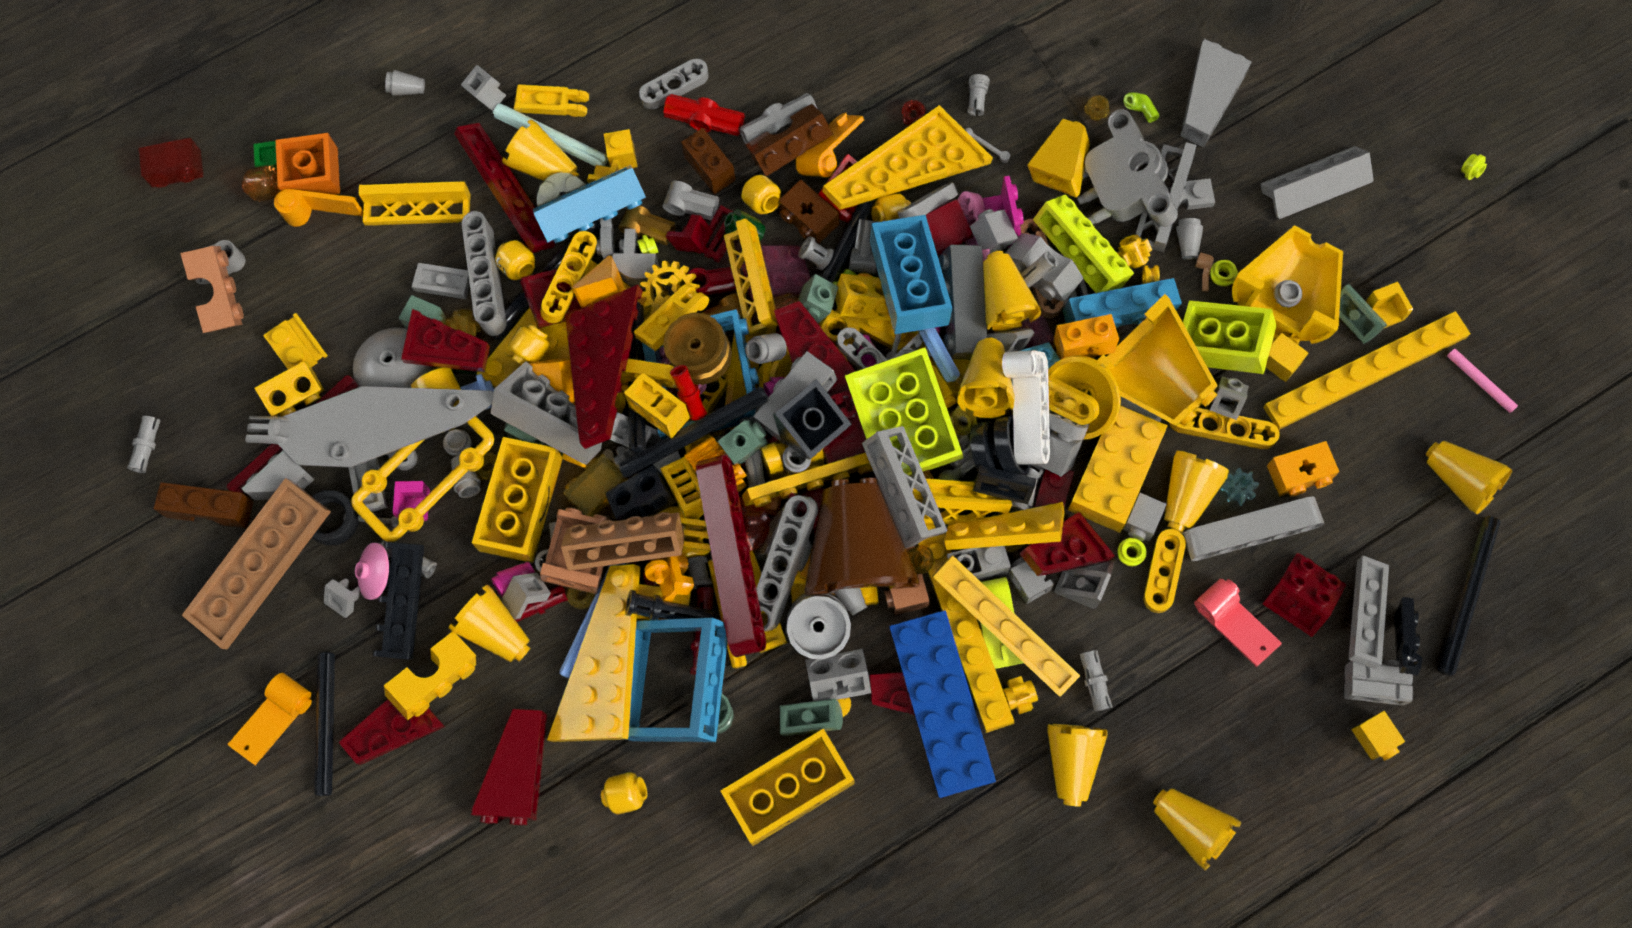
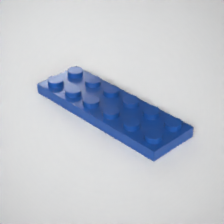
M946 610L889 626L938 797L942 798L996 782Z

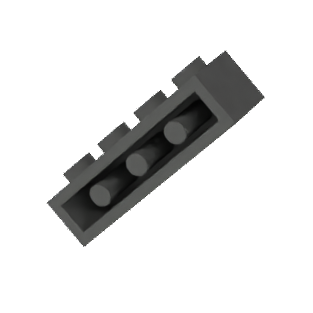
M949 245L939 257L940 267L943 270V277L952 305L950 322L946 326L943 343L952 359H971L976 344L980 340L987 338L982 246Z

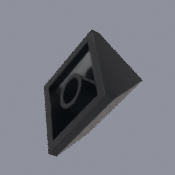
M817 379L812 381L773 414L781 442L808 460L813 458L852 425Z

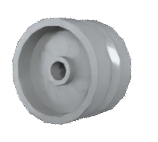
M804 593L792 603L787 613L786 626L790 643L798 653L810 659L823 660L835 656L845 647L850 637L851 622L847 609L837 596L833 594L805 595ZM816 621H821L824 623V627L820 625V629H814L813 624Z

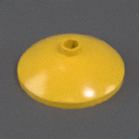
M1076 355L1063 358L1048 369L1049 376L1084 393L1086 389L1089 390L1091 396L1097 401L1099 414L1094 421L1088 423L1089 427L1084 439L1097 437L1114 424L1119 414L1121 397L1118 384L1107 367L1093 358ZM1059 392L1060 399L1064 400L1063 393ZM1084 404L1083 409L1088 413L1089 408Z

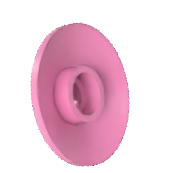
M380 543L369 544L364 549L355 567V576L358 579L361 594L366 599L374 600L384 591L389 574L388 555Z

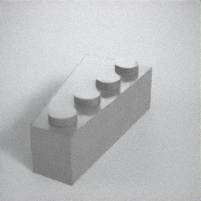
M525 361L494 389L490 414L586 465L601 450L602 443L587 449L579 443L576 408L569 401L570 396L562 390L556 391L549 385V379L544 375H536L532 371L533 367Z

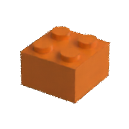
M328 133L276 140L277 182L280 191L295 189L332 195L340 194L338 148Z

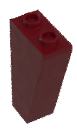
M512 710L472 808L471 815L480 818V823L498 824V819H510L509 824L527 825L528 820L536 821L547 714L542 710Z

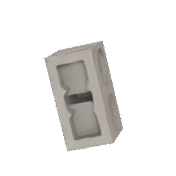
M863 649L838 653L823 660H805L813 701L839 700L871 693Z

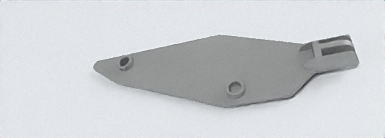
M362 386L283 417L249 416V421L253 423L248 424L247 431L256 435L247 434L245 441L246 443L278 444L297 465L354 467L465 424L492 405L494 392L485 390ZM459 400V404L453 407L454 403Z

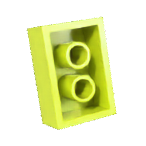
M1189 300L1183 324L1208 368L1264 374L1277 326L1272 309Z

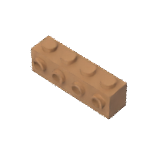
M662 512L649 517L641 518L634 516L621 521L605 520L592 525H574L566 528L561 548L567 569L571 571L682 555L685 535L679 512L670 514Z

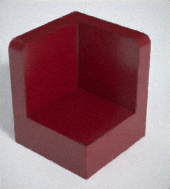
M692 214L687 226H684L681 232L667 231L665 237L678 251L703 253L713 230L701 215Z

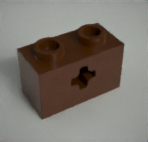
M703 128L681 142L684 157L713 194L736 181L733 165Z
M802 180L778 200L781 218L787 224L792 223L795 225L805 240L811 236L815 239L816 243L820 244L839 225V212Z

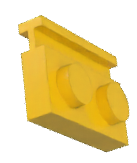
M297 313L293 314L294 317L290 320L283 321L263 335L287 369L303 361L308 362L313 367L322 357L326 358L328 356Z

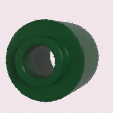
M739 209L730 212L726 216L724 226L727 234L737 231L736 221L746 218L756 226L759 242L763 238L765 225L759 219Z

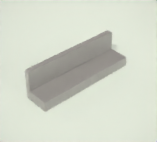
M1356 146L1260 183L1262 193L1273 199L1275 216L1279 219L1372 183L1373 173L1370 152Z

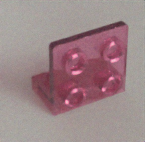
M761 246L773 299L776 296L800 295L803 285L811 279L805 260L798 257L800 246ZM744 261L742 264V269L744 276L747 278L748 273ZM750 285L748 289H749V292H750L752 301H754L753 294H752V290H751V285Z

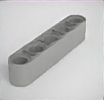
M472 211L464 216L462 230L475 320L487 335L496 336L501 334L506 327V315L500 273L495 263L497 252L494 232L481 212Z
M794 496L786 503L757 585L760 610L768 615V623L764 626L765 632L774 630L781 620L818 514V505L810 497ZM803 501L807 506V512L803 517H800L797 513V506ZM791 529H794L797 533V540L794 544H790L787 539L788 532ZM782 556L786 558L788 563L784 572L778 568V560ZM771 584L776 585L778 589V595L775 599H772L768 593Z
M1312 496L1198 526L1183 532L1182 535L1185 538L1191 561H1198L1321 527L1325 523L1316 499Z

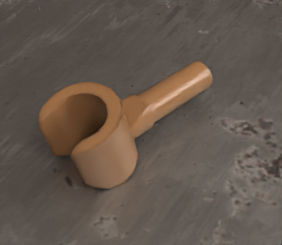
M1200 253L1195 267L1203 269L1202 292H1209V275L1214 259L1211 255Z

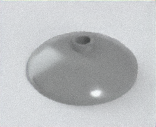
M388 328L371 335L360 346L353 362V375L358 388L362 386L412 388L411 384L416 379L433 371L435 367L403 363L401 357L408 329ZM392 356V360L386 363L385 359Z

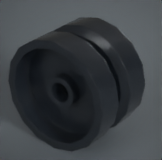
M1013 414L996 419L995 424L988 420L972 425L970 431L971 453L978 472L980 465L1024 476L1029 473L1031 464L1018 465L1014 457Z

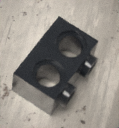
M654 465L640 471L637 475L616 485L615 488L605 493L614 516L618 521L627 520L634 516L641 518L654 516L676 503L664 476Z

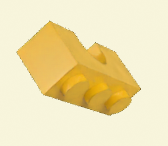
M453 631L430 649L431 660L438 666V670L434 675L427 678L417 677L407 667L384 685L385 696L407 720L414 715L418 717L429 708L431 701L436 697H444L452 689V684L460 678L462 680L466 679L474 672L476 654Z

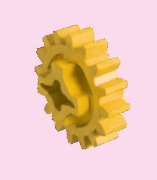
M662 261V268L655 264L652 265L653 274L645 272L648 281L641 282L640 285L646 287V291L642 293V297H647V301L643 304L644 307H653L650 314H653L672 296L667 295L668 290L663 285L672 286L671 290L674 293L684 283L690 284L695 289L700 288V285L692 283L696 275H687L688 266L684 265L679 269V262L673 261L670 267L668 261ZM674 272V275H671L668 279L660 277L665 273ZM654 287H655V289H656V295H657L656 297H654V292H653Z

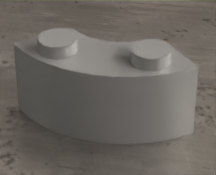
M1021 233L1007 250L1006 254L1011 256L1021 274L1046 251L1052 252L1058 259V265L1032 286L1039 290L1041 295L1048 300L1054 298L1065 302L1083 280V276L1072 259L1054 251L1041 236Z

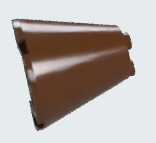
M864 478L860 480V483L849 484L848 479L832 481V487L823 490L805 584V595L831 594L840 589L889 586L890 589L919 587L918 576L879 484H877V478Z

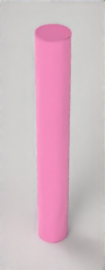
M1453 349L1447 355L1453 363L1507 412L1511 413L1518 407L1512 399L1456 349Z

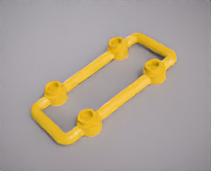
M459 400L454 403L453 407L459 404ZM476 416L467 423L483 441L476 448L464 449L459 456V464L415 508L402 510L398 517L399 524L392 531L363 503V500L370 493L377 494L382 492L387 485L386 477L424 440L399 449L378 470H369L362 476V486L354 493L351 499L352 507L384 541L396 542L407 531L414 532L419 530L424 523L423 515L468 471L474 472L483 466L484 455L494 444V435Z

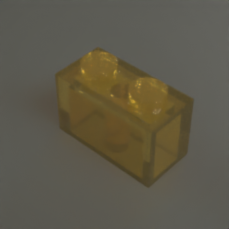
M604 454L599 458L592 459L586 465V471L578 478L574 477L565 486L563 495L574 508L582 512V515L590 517L599 515L609 505L605 493L615 488L616 485L628 480V478L621 474L619 468Z

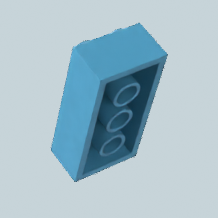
M926 215L872 223L870 245L894 334L949 325L952 305Z

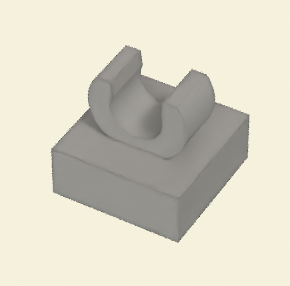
M332 579L325 585L324 604L347 618L354 611V601L359 598L360 588L356 587L353 591L347 589L349 580L344 579L338 583Z

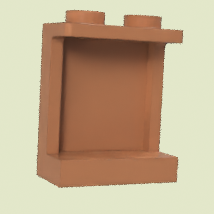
M573 508L558 509L557 522L550 547L540 572L541 581L597 594L604 566L568 571L561 545L566 528L577 524H598L610 519L602 515L585 516L582 515L581 511Z

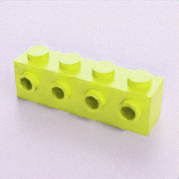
M1066 194L1045 202L1034 217L1033 221L1063 256L1073 260L1083 279L1095 293L1121 289L1134 274L1127 265V262L1116 253L1108 240L1102 237L1092 222L1082 214Z

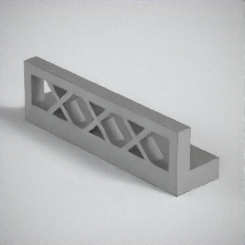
M1187 142L1184 149L1164 144L1161 151V156L1164 159L1167 154L1181 157L1180 164L1171 170L1168 168L1167 177H1169L1173 184L1169 193L1177 209L1197 146ZM1147 210L1141 215L1135 235L1141 237L1142 231L1153 225L1158 234L1155 242L1149 241L1152 250L1164 252L1173 223L1169 226L1159 227ZM1147 216H1148V218L1150 219V221L1147 222V223H1145V222H1146V218H1147Z
M904 427L878 431L864 441L862 445L905 548L915 546L924 539L947 532L946 525ZM897 436L901 445L900 450L892 446L889 437ZM902 462L910 466L912 471L911 477L903 472ZM913 488L921 492L923 497L922 503L914 498ZM925 515L932 519L935 529L928 530L924 521Z

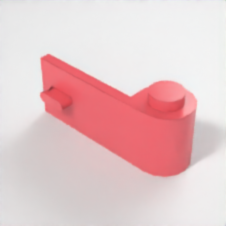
M1219 579L1194 601V605L1204 618L1255 667H1258L1282 643L1239 603L1240 597L1238 593L1240 590L1237 585L1229 579L1226 581Z

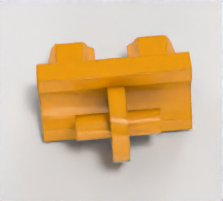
M679 555L651 559V562L645 566L646 578L660 584L664 601L672 602L676 594L688 596L694 587L693 577L684 576L689 565L687 556Z

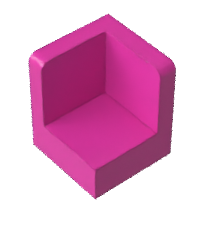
M423 481L395 482L393 515L398 519L402 510L415 508L430 493L429 487ZM428 511L423 515L424 521L428 520Z

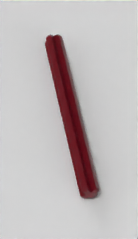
M347 375L317 403L354 390L358 387V384L352 377ZM271 444L227 484L226 488L228 491L243 493L242 488L246 485L247 480L252 475L259 473L267 466L270 458L280 454L283 449L278 444Z

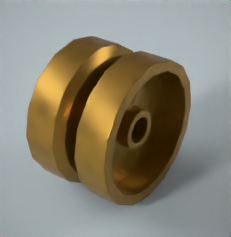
M705 313L683 315L671 323L665 333L663 346L666 357L674 367L686 365L694 384L704 385L716 381L725 374L731 364L732 350L723 328L715 318Z

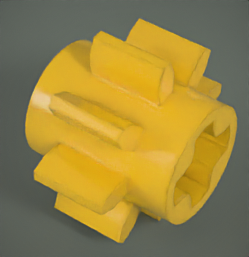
M1131 235L1120 242L1117 254L1127 262L1130 268L1134 269L1148 262L1149 252L1152 251L1148 239L1142 240V237L1138 235Z
M1022 676L1008 680V688L1003 689L1010 710L1017 708L1019 715L1033 709L1032 703L1038 701L1032 681L1023 682Z

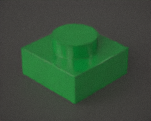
M276 141L254 144V162L258 172L277 169Z

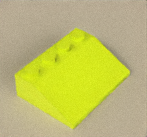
M926 348L845 375L866 439L878 431L903 426L922 471L934 469L964 458ZM897 436L889 437L892 446L900 450L901 445ZM902 462L903 472L911 475L910 466Z

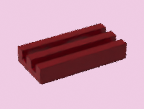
M720 205L709 224V227L713 230L710 237L724 214L728 215L730 212H733L732 210ZM724 223L708 248L705 247L703 251L705 257L709 259L711 257L717 263L720 262L727 250L725 239H723L717 251L714 252L726 232Z

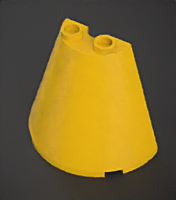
M1294 225L1238 273L1232 287L1233 301L1237 302L1239 306L1272 309L1277 325L1273 337L1274 340L1283 333L1296 344H1299L1300 341H1310L1311 344L1324 341L1331 337L1339 326L1343 251L1327 242L1323 244L1314 243L1310 233ZM1284 280L1294 281L1301 287L1302 298L1293 307H1283L1274 298L1275 287Z
M1164 294L1145 313L1146 319L1116 347L1115 353H1111L1107 357L1103 354L1097 361L1102 363L1112 373L1118 384L1121 397L1175 426L1181 423L1185 427L1197 416L1194 411L1201 404L1206 407L1217 397L1218 394L1214 391L1217 384L1171 300Z

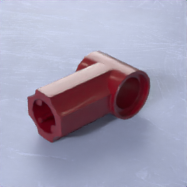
M731 267L713 270L694 268L688 272V274L696 275L692 283L697 281L705 283L704 286L696 289V292H701L707 297L713 294L737 291Z

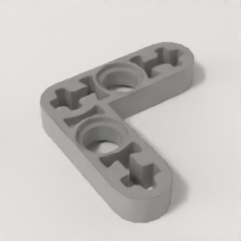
M844 328L838 334L835 343L836 347L840 349L847 360L858 371L868 368L861 362L863 355H872L876 360V364L888 361L856 329ZM918 333L893 358L918 350L923 341L920 334ZM852 337L854 339L853 345L848 344L846 346L843 344L845 338L850 339ZM860 346H862L863 349H861L858 355L855 356L854 353L856 349L859 350ZM926 347V350H927V353H928V356H929V359H930L932 356H931L929 350H928L927 347Z

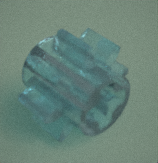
M1238 468L1235 471V476L1230 473L1228 474V478L1225 480L1228 484L1223 485L1221 491L1227 492L1229 496L1228 502L1233 499L1238 501L1239 505H1242L1245 502V497L1253 500L1256 494L1252 490L1258 487L1259 482L1253 481L1251 477L1252 471L1247 474Z

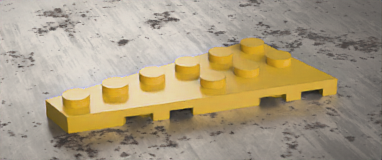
M630 564L609 567L550 730L548 741L628 739L637 615L626 616L625 607L630 590H635L636 594L639 593L640 566Z

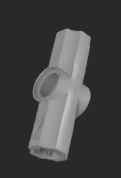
M806 93L785 105L781 103L771 105L764 111L763 116L739 127L744 143L747 144L766 131L772 135L784 132L792 125L790 119L792 115L810 104L817 108L814 99Z

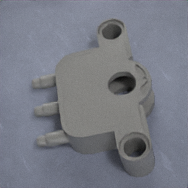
M1124 109L1116 110L1108 119V126L1113 138L1093 148L1085 159L1083 179L1090 177L1094 188L1084 192L1077 200L1082 205L1099 197L1104 208L1087 218L1092 224L1099 223L1110 216L1116 221L1124 222L1148 210L1158 225L1169 226L1177 219L1178 212L1164 183L1168 173L1167 162L1154 144L1144 140L1131 114ZM1148 164L1143 170L1137 171L1140 166ZM1166 207L1165 210L1158 213L1161 208Z

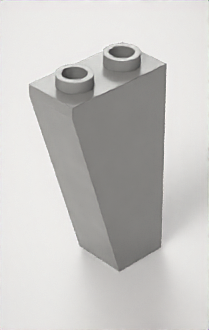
M1204 39L1195 64L1181 137L1203 148L1205 147L1244 80L1251 61L1240 54H1235L1222 48L1218 43Z

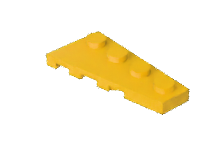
M1063 502L948 525V531L944 539L946 550L1061 542L1064 520Z

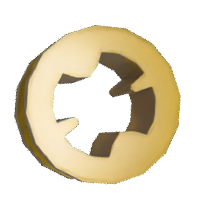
M1148 265L1143 266L1142 284L1160 280L1158 265H1154L1153 268H1149Z

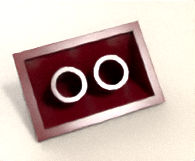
M957 199L946 202L926 214L937 256L942 254L949 245H960L974 237Z

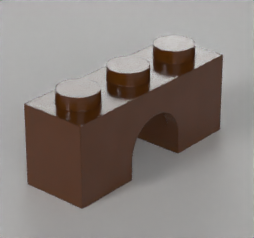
M813 104L790 117L792 125L784 132L772 135L766 131L745 144L756 166L765 176L773 173L833 135L823 114Z
M160 482L153 509L170 519L194 522V518L199 517L215 521L224 526L247 528L254 502L239 492Z

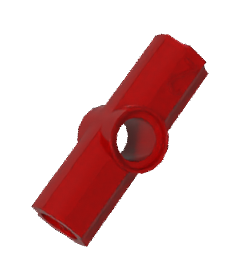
M674 94L667 96L663 112L664 117L689 123L697 131L703 128L706 132H710L712 129L734 136L740 134L739 127L743 126L745 119L744 113L719 107L711 99L701 97L696 101Z

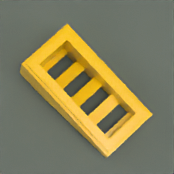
M682 457L660 468L684 517L694 519L704 514L698 479L686 457ZM684 469L686 470V473L672 479V475ZM688 480H691V482L677 488V485H680ZM695 489H696V491H697V492H695V493H693V494H691V495H689V496H687V497H685V498L682 497L683 495H685V494H687V493H689V492H691V491H693V490H695Z

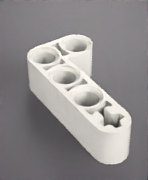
M1035 350L1005 352L1002 359L1003 372L1005 377L1013 379L1015 395L1013 407L1015 460L1018 465L1047 464L1050 457L1047 356L1044 352Z

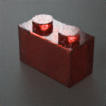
M191 138L139 148L141 176L152 188L166 187L168 184L178 182H191L194 179L204 177L201 150Z

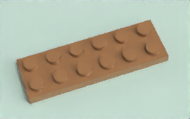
M285 478L182 616L221 649H228L331 511L292 480Z

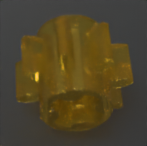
M455 310L452 313L453 315H451V319H446V326L455 330L459 329L472 336H476V332L481 331L480 325L475 320L471 310Z

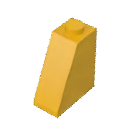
M1061 120L1028 163V168L1034 182L1073 197H1078L1085 170V159L1090 146L1084 125L1077 121Z

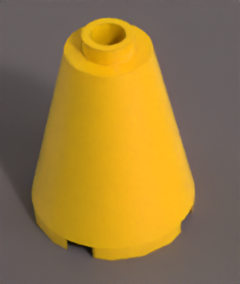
M534 120L527 121L530 124L527 129L522 126L517 131L506 149V152L510 154L508 160L504 157L502 159L503 164L543 181L548 176L559 172H567L577 177L579 176L576 172L578 167Z
M995 251L988 254L987 259L983 262L987 329H990L992 326L993 331H1007L1021 327V321L1029 318L1030 323L1036 320L1041 315L1040 307L1011 256L1003 253V251Z
M985 338L976 344L958 391L957 403L960 408L965 412L966 408L973 411V416L979 418L1001 417L1005 415V410L1008 408L1012 410L1014 407L1015 395L1011 378L1005 377L1002 367V359L1005 353L1004 345L995 338Z
M1442 441L1440 444L1435 442L1426 453V456L1429 457L1427 464L1466 507L1475 514H1479L1494 499L1492 496L1498 489H1502L1512 473V469L1505 464L1447 441Z
M1176 451L1173 458L1164 520L1169 522L1167 527L1183 533L1185 529L1193 528L1228 478L1229 470L1211 460L1196 458L1197 455Z
M487 584L482 588L486 593L483 596L476 593L454 618L459 623L457 625L450 624L449 629L509 662H512L514 659L520 661L531 649L527 646L530 640L516 620L513 619L494 590Z
M1048 724L1047 731L1057 798L1063 799L1064 805L1081 806V801H1088L1108 730L1095 727L1091 730L1090 728L1078 725Z
M1173 788L1168 792L1163 789L1153 802L1156 805L1154 810L1156 815L1203 870L1211 866L1206 861L1210 860L1211 857L1216 860L1234 837L1236 832L1231 829L1233 825L1235 827H1240L1241 822L1235 817Z

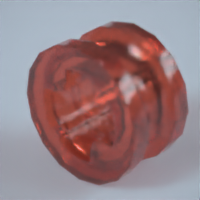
M917 100L908 101L902 107V120L907 126L912 125L925 116V107ZM911 110L917 111L915 117H910Z

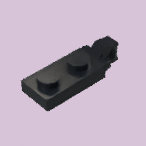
M1408 597L1401 598L1394 614L1396 660L1399 661V673L1418 676L1422 665V657L1417 653L1420 645V635L1416 634L1415 629L1418 624L1419 613L1414 610V598Z

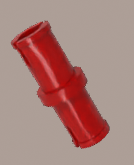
M686 365L674 367L670 371V375L677 386L679 400L686 404L691 420L697 421L707 415V411L700 399L698 385L693 383Z

